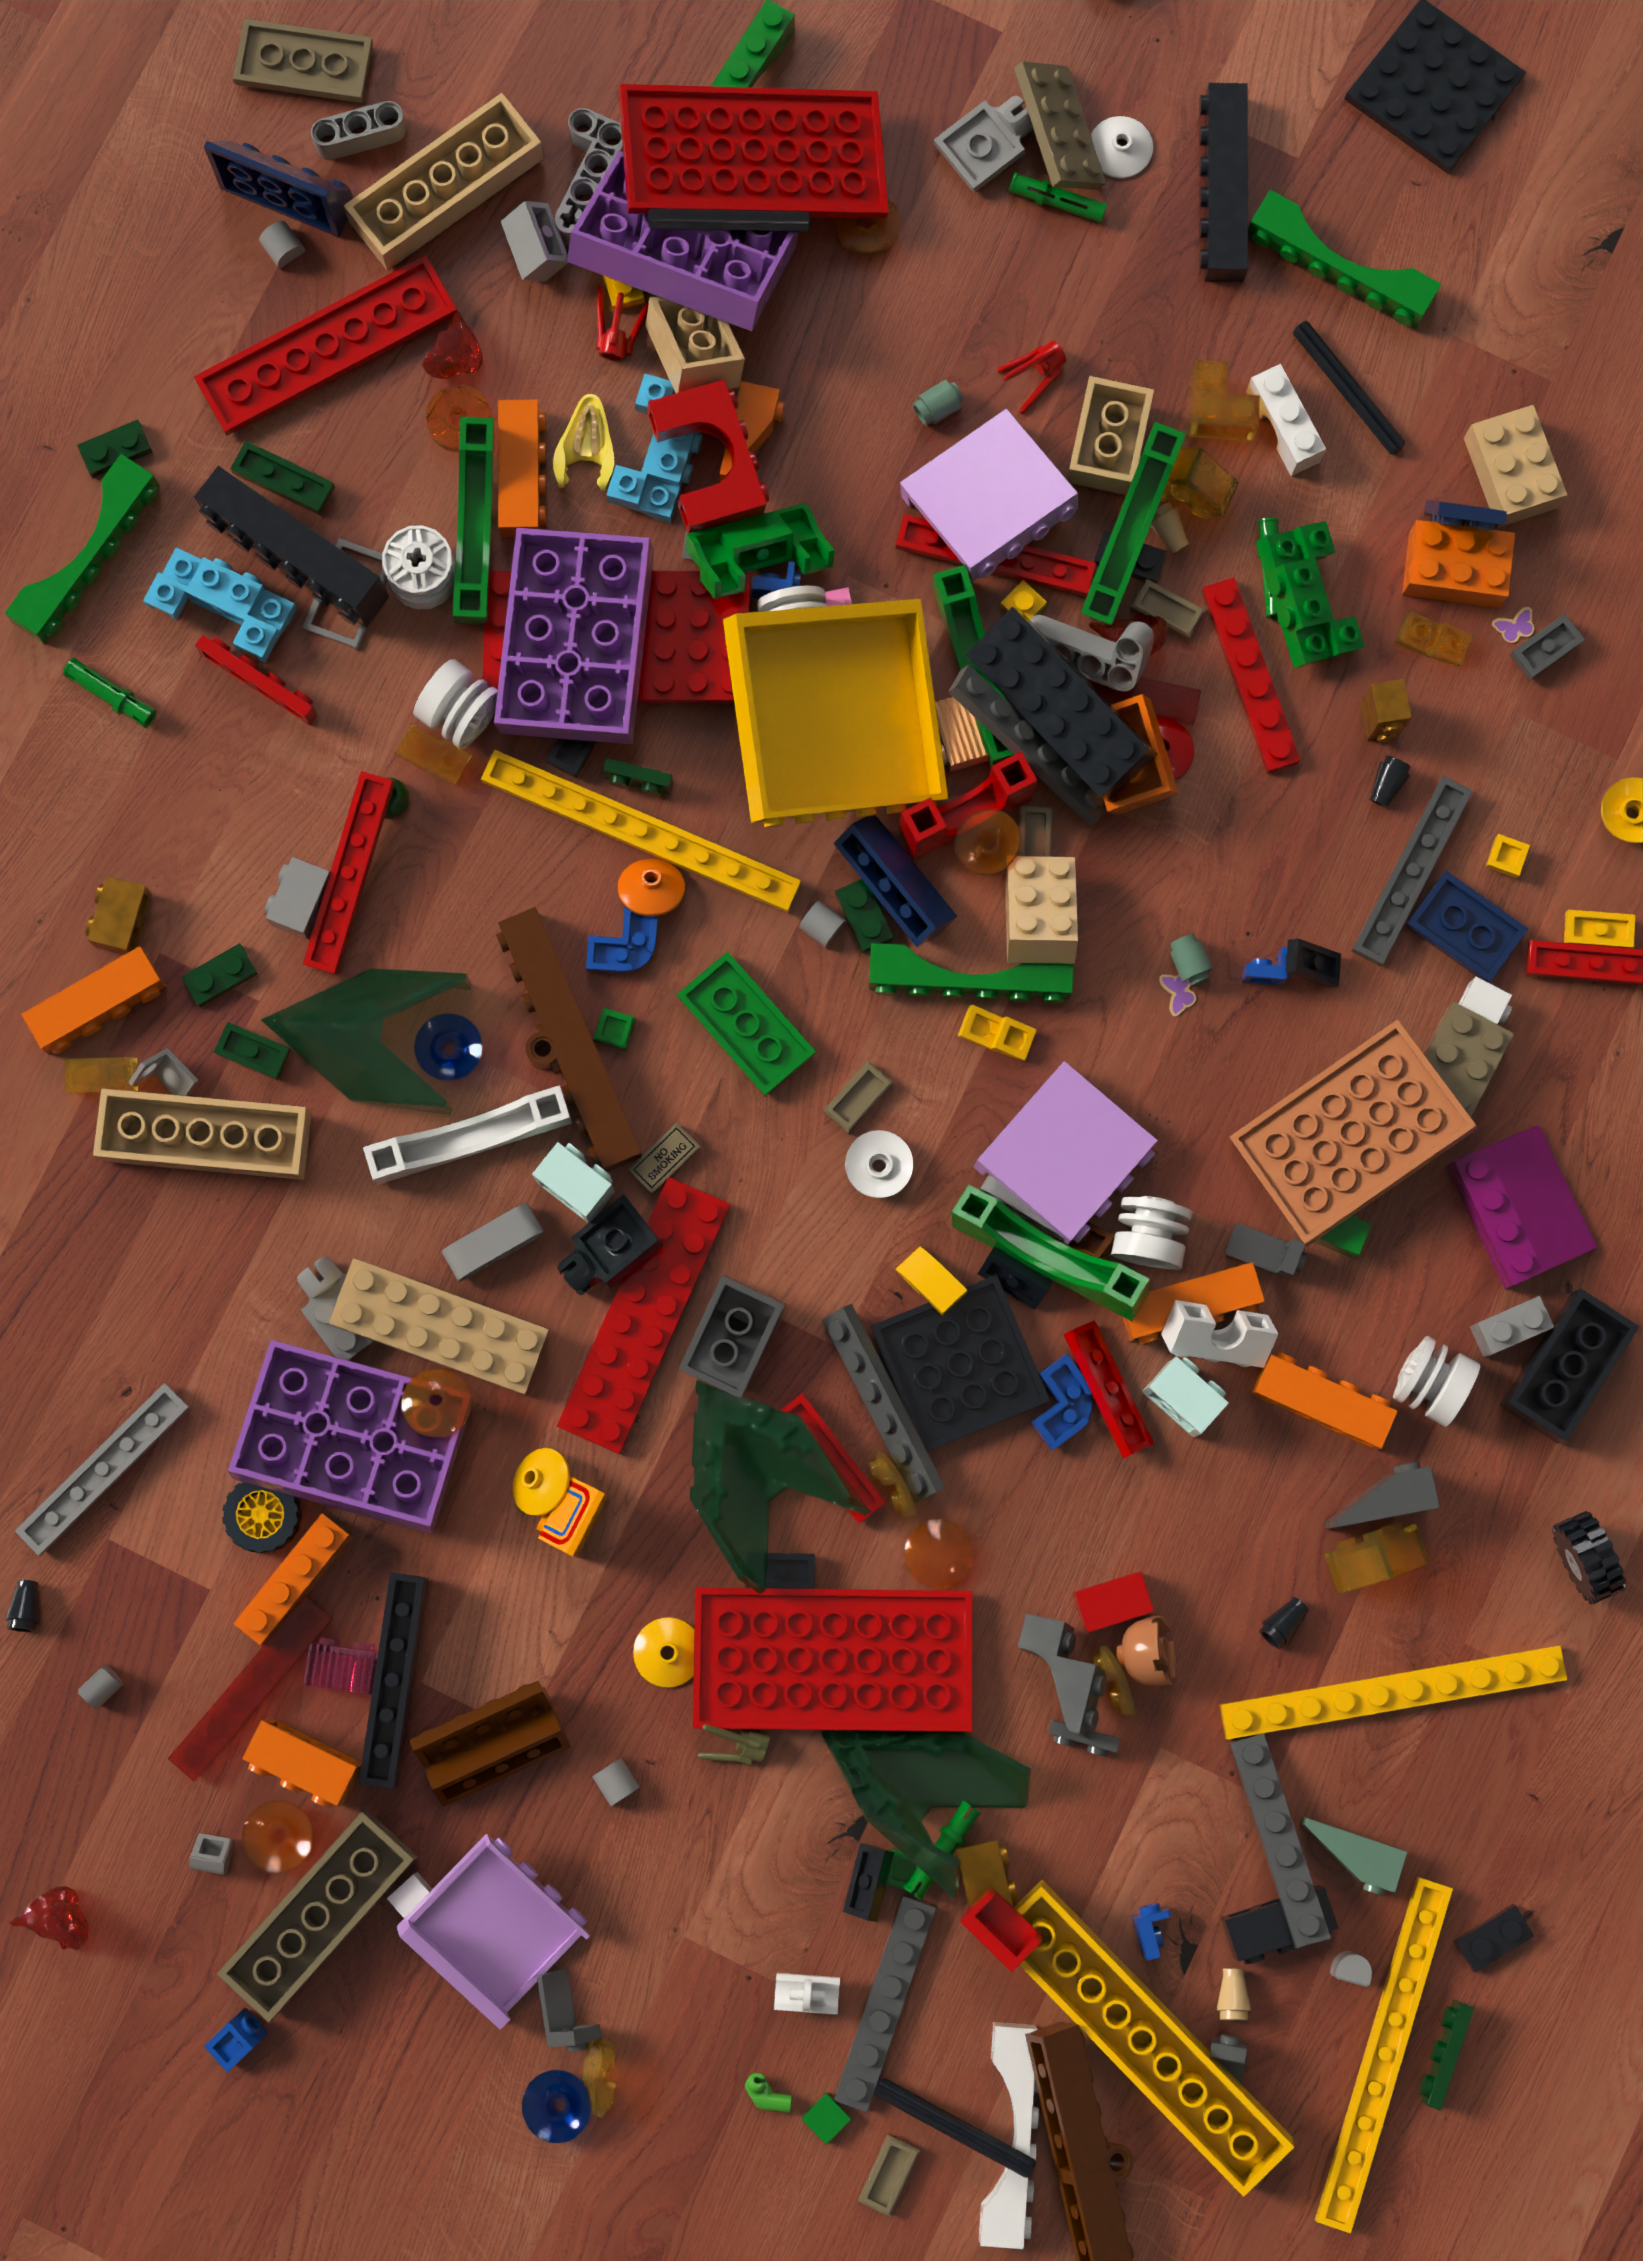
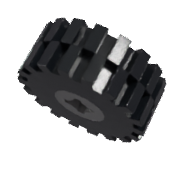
M1584 1511L1553 1526L1552 1533L1555 1536L1553 1539L1558 1546V1554L1562 1557V1563L1565 1569L1568 1570L1571 1581L1575 1583L1577 1591L1582 1593L1585 1601L1594 1605L1626 1589V1579L1622 1575L1624 1574L1623 1567L1618 1562L1620 1559L1612 1548L1613 1544L1606 1537V1532L1603 1527H1600L1599 1521L1593 1518L1590 1512Z

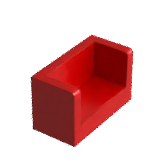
M1141 1571L1072 1592L1085 1633L1154 1612Z
M991 1885L963 1913L960 1922L1011 1972L1042 1941V1934Z

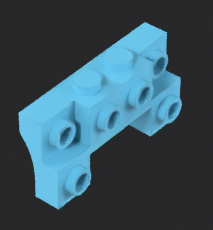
M644 373L635 402L636 411L647 414L649 401L675 394L670 380ZM653 432L641 472L619 465L615 466L606 494L607 502L636 510L655 520L671 524L683 484L690 483L694 465L690 464L693 453H699L703 435L699 434V432L690 433L657 443Z
M176 547L163 573L158 572L143 600L146 607L152 610L155 607L167 613L171 619L176 621L189 598L192 603L241 625L232 643L233 646L241 652L245 650L256 655L259 661L266 663L277 640L290 624L297 611L295 603L265 590L263 585H261L262 581L258 577L247 572L242 576L232 571L233 567L223 560L215 558L214 561H211L204 557L200 559Z

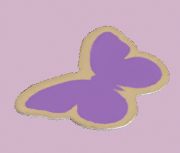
M1530 607L1522 608L1513 620L1497 618L1493 620L1492 626L1499 633H1502L1505 641L1515 643L1520 636L1529 637L1533 634L1532 609Z
M1179 974L1176 976H1160L1161 986L1172 994L1169 1009L1173 1016H1178L1186 1007H1191L1195 1003L1196 995L1189 989L1190 982L1182 983Z

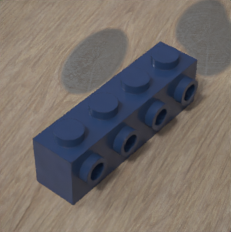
M876 815L867 816L852 823L833 843L916 947L937 937L958 917Z

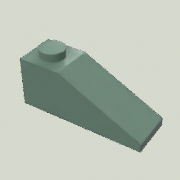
M1301 1816L1299 1823L1355 1879L1365 1883L1364 1890L1381 1896L1384 1895L1385 1890L1395 1893L1407 1855L1406 1851Z

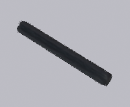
M651 208L648 211L647 222L651 229L806 232L810 227V216L806 211Z
M1308 321L1300 323L1293 331L1296 339L1385 449L1392 455L1400 451L1405 445V440L1312 325Z
M886 2078L878 2082L874 2095L879 2099L1024 2178L1030 2177L1033 2173L1036 2160Z

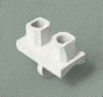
M777 1973L774 2010L838 2014L840 1977Z

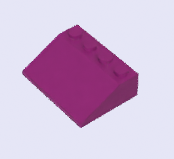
M1539 1125L1484 1147L1446 1166L1504 1289L1597 1248Z

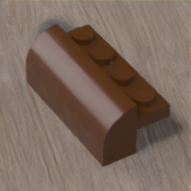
M539 1681L523 1685L516 1691L499 1699L490 1700L484 1706L467 1714L458 1715L452 1721L434 1729H428L410 1740L414 1753L425 1768L432 1791L443 1807L571 1747L555 1707L545 1687H542Z

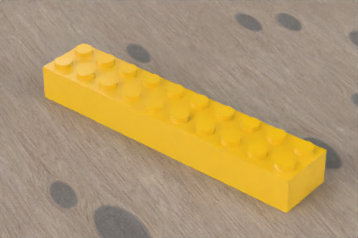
M1042 1879L1014 1906L1042 1934L1041 1943L1024 1959L1020 1966L1076 2024H1079V2027L1244 2197L1295 2147L1292 2136L1216 2058L1210 2057V2051Z

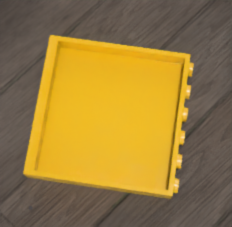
M921 599L738 613L723 619L751 823L763 822L764 828L784 825V819L794 818L795 824L815 822V816L825 815L826 821L846 818L847 812H856L857 817L877 815L876 809L886 808L887 814H895L907 810L906 806L917 805L930 797L936 807V802L948 799Z

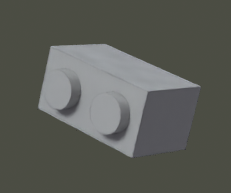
M524 201L501 221L522 280L546 282L569 263L567 262L568 255L548 203Z
M294 857L291 858L289 865L284 864L278 876V883H280L276 895L269 897L264 912L267 914L266 919L270 925L309 939L318 915L330 871Z
M1538 1296L1469 1327L1483 1357H1487L1554 1328V1325L1541 1297Z

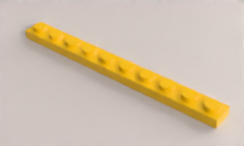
M495 749L481 777V781L484 784L783 912H789L801 885V880Z
M1557 1645L1219 1704L1225 1738L1228 1740L1565 1681L1567 1676L1561 1646Z
M1418 1876L1416 1878L1315 2217V2221L1350 2234L1352 2232L1453 1888Z

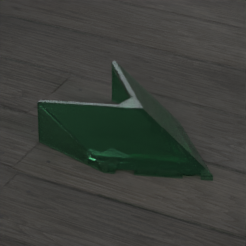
M371 968L261 1019V1021L350 1101L451 1115L452 1108L448 1102L381 1042L384 1019L451 988L471 990L472 983L467 973Z
M696 1380L698 1410L694 1413L692 1449L694 1483L693 1486H690V1500L737 1578L761 1594L766 1590L771 1500L787 1488L865 1516L871 1511L803 1418L792 1413L782 1412L769 1405L743 1396L740 1399L728 1392Z
M819 1730L865 1819L954 1899L959 1895L961 1860L935 1847L922 1823L925 1816L933 1807L959 1808L963 1800L971 1805L970 1808H1025L1028 1804L1031 1768L962 1732Z

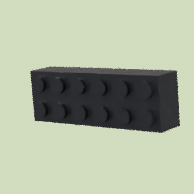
M220 466L216 467L194 496L201 507L199 510L200 514L207 519L206 523L220 534L224 531L228 532L234 537L232 541L246 552H249L250 549L254 550L260 555L258 559L264 565L274 571L277 567L287 574L285 578L299 589L303 586L309 588L313 592L312 597L325 607H328L330 604L340 610L338 614L354 626L358 622L367 628L390 597L377 574Z
M1012 606L965 654L1100 798L1107 801L1113 799L1157 755L1154 749L1076 667L1017 608Z

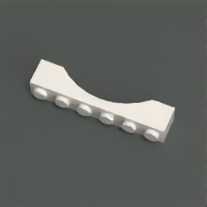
M559 1085L527 1095L505 1106L460 1122L423 1132L394 1137L365 1146L363 1150L372 1179L379 1185L572 1124Z
M993 2022L991 2059L1002 2075L1011 2098L1014 2113L1012 2147L1036 2160V2144H1032L1030 2141L1031 2129L1038 2128L1039 2108L1033 2107V2095L1038 2093L1025 2034L1038 2029L1035 2025ZM1005 2167L994 2189L981 2202L979 2242L981 2246L1013 2249L1024 2248V2239H1030L1032 2220L1031 2217H1026V2202H1033L1034 2180H1028V2178H1024Z

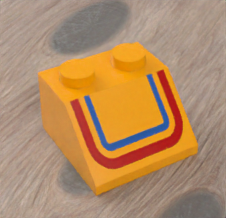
M570 1476L569 1487L562 1502L551 1513L541 1517L536 1530L541 1532L538 1539L577 1558L608 1495Z

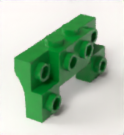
M806 503L686 534V551L700 568V581L714 599L745 591V572L793 560L804 575L834 567L835 550L821 533L813 512Z
M1326 521L1300 526L1288 532L1269 535L1255 542L1294 669L1351 654L1365 648L1356 616L1334 620L1316 560L1324 559L1336 553Z

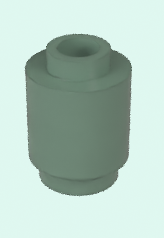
M943 380L917 397L918 400L912 405L916 415L925 426L931 423L935 425L961 409L960 401L963 400V395L954 382L949 384L946 380Z
M1195 934L1186 935L1170 943L1172 948L1170 955L1182 983L1190 982L1191 986H1195L1210 979L1208 973L1214 969L1202 941L1197 940Z

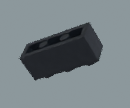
M1317 1885L1314 1888L1331 1937L1330 1931L1339 1928L1325 1887ZM1279 1898L1221 1917L1233 1957L1237 1961L1244 1960L1245 1965L1265 1959L1264 1953L1277 1949L1278 1954L1295 1950Z

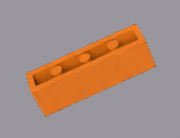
M538 399L498 400V528L501 538H515L516 528L541 529V526H547L546 506H541V494L547 493L546 474H540V463H546V443H540V431H546V411H540Z
M139 946L21 1015L39 1047L47 1054L51 1052L58 1054L68 1049L72 1045L71 1041L79 1036L88 1037L101 1029L100 1024L111 1018L117 1020L124 1017L131 1011L130 1007L138 1002L147 1003L157 998L161 994L159 990L166 987L148 954Z
M1251 1262L1149 1291L1133 1321L1124 1317L1123 1320L1130 1342L1139 1339L1140 1345L1160 1340L1159 1333L1163 1331L1175 1300L1207 1305L1216 1324L1225 1321V1314L1236 1312L1237 1310L1258 1312L1257 1305L1262 1304L1265 1300L1254 1264Z
M1277 1352L1276 1356L1269 1355L1265 1367L1260 1370L1251 1395L1374 1450L1382 1449L1398 1412L1390 1408L1391 1402L1374 1394H1372L1371 1398L1358 1393L1359 1387L1340 1380L1339 1384L1326 1379L1328 1376L1326 1372L1309 1366L1308 1370L1296 1366L1297 1360L1284 1353Z
M322 1513L233 1624L259 1645H267L354 1535L331 1516Z

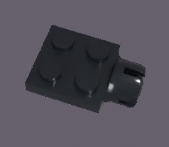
M623 1194L571 1237L576 1247L571 1254L559 1263L557 1268L560 1275L564 1273L563 1278L567 1284L579 1295H584L600 1282H604L611 1289L660 1249L663 1243L630 1200Z

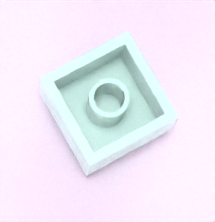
M557 1142L532 1173V1176L537 1184L589 1223L600 1213L615 1194L612 1186L613 1180L598 1165L595 1164L593 1168H590L585 1164L587 1160L584 1158V1154L573 1145L568 1143L564 1147Z
M1176 1356L1161 1369L1142 1392L1188 1434L1196 1437L1205 1431L1229 1402L1223 1398L1226 1393L1212 1380L1206 1383L1197 1375L1200 1370L1193 1362L1186 1357L1180 1360Z

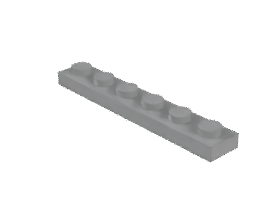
M164 1383L15 1532L38 1556H42L191 1407L167 1383Z

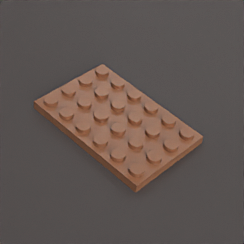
M1397 1019L1232 1134L1229 1138L1301 1240L1308 1247L1478 1128Z

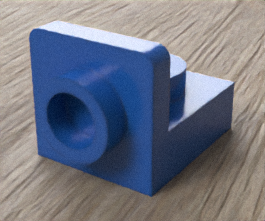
M788 562L786 579H780L779 575L773 573H762L761 576L753 575L752 598L760 599L768 593L780 589L800 586L801 573L795 572V562Z
M1281 947L1278 951L1277 965H1272V961L1268 959H1253L1252 963H1247L1243 968L1242 982L1282 986L1287 977H1292L1291 974L1285 973L1287 947Z
M1159 1903L1140 1907V1914L1132 1916L1142 1957L1147 1961L1160 1958L1159 1948L1164 1947L1160 1929L1158 1926L1153 1927L1152 1922L1172 1917L1170 1909L1166 1907L1160 1908Z
M243 2008L204 2047L228 2073L268 2034V2031L262 2026L256 2016L252 2015L247 2008Z

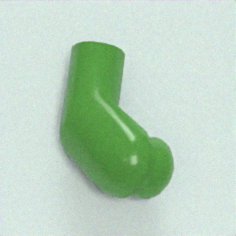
M753 2073L749 2076L745 2083L746 2092L758 2109L790 2113L792 2095L774 2093L766 2077L761 2073Z

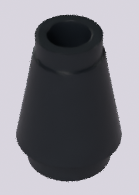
M1387 755L1384 762L1379 763L1369 800L1387 808L1410 777L1408 772L1411 766Z
M17 1580V1587H15L5 1620L8 1621V1630L35 1632L36 1624H40L38 1582Z
M1293 1597L1289 1602L1262 1621L1263 1627L1259 1632L1269 1644L1277 1649H1281L1284 1645L1290 1644L1309 1609L1301 1600Z

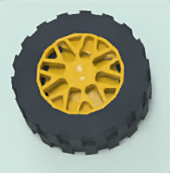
M244 1482L238 1483L234 1487L235 1489L229 1492L226 1497V1504H223L222 1511H224V1517H222V1522L226 1527L225 1532L232 1538L233 1543L250 1552L270 1553L285 1547L284 1545L292 1541L294 1534L299 1530V1522L302 1519V1512H300L301 1504L297 1497Z

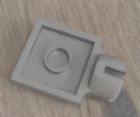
M1012 96L999 107H992L984 100L934 139L936 148L973 193L1025 154V148L1020 142L1034 128L1027 107L1025 109L1022 107L1025 101L1019 96Z
M325 1256L314 1262V1266L324 1280L319 1282L309 1267L304 1269L297 1277L298 1284L309 1299L308 1304L301 1309V1312L336 1358L348 1361L374 1341L328 1325L347 1274L342 1273L333 1260Z

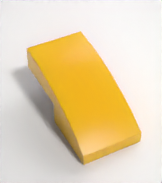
M970 1005L957 1037L997 1053L1025 1061L1037 1029L1007 1016L1000 1017L980 1007Z
M921 1246L896 1268L899 1275L918 1294L921 1293L942 1316L967 1294V1289Z

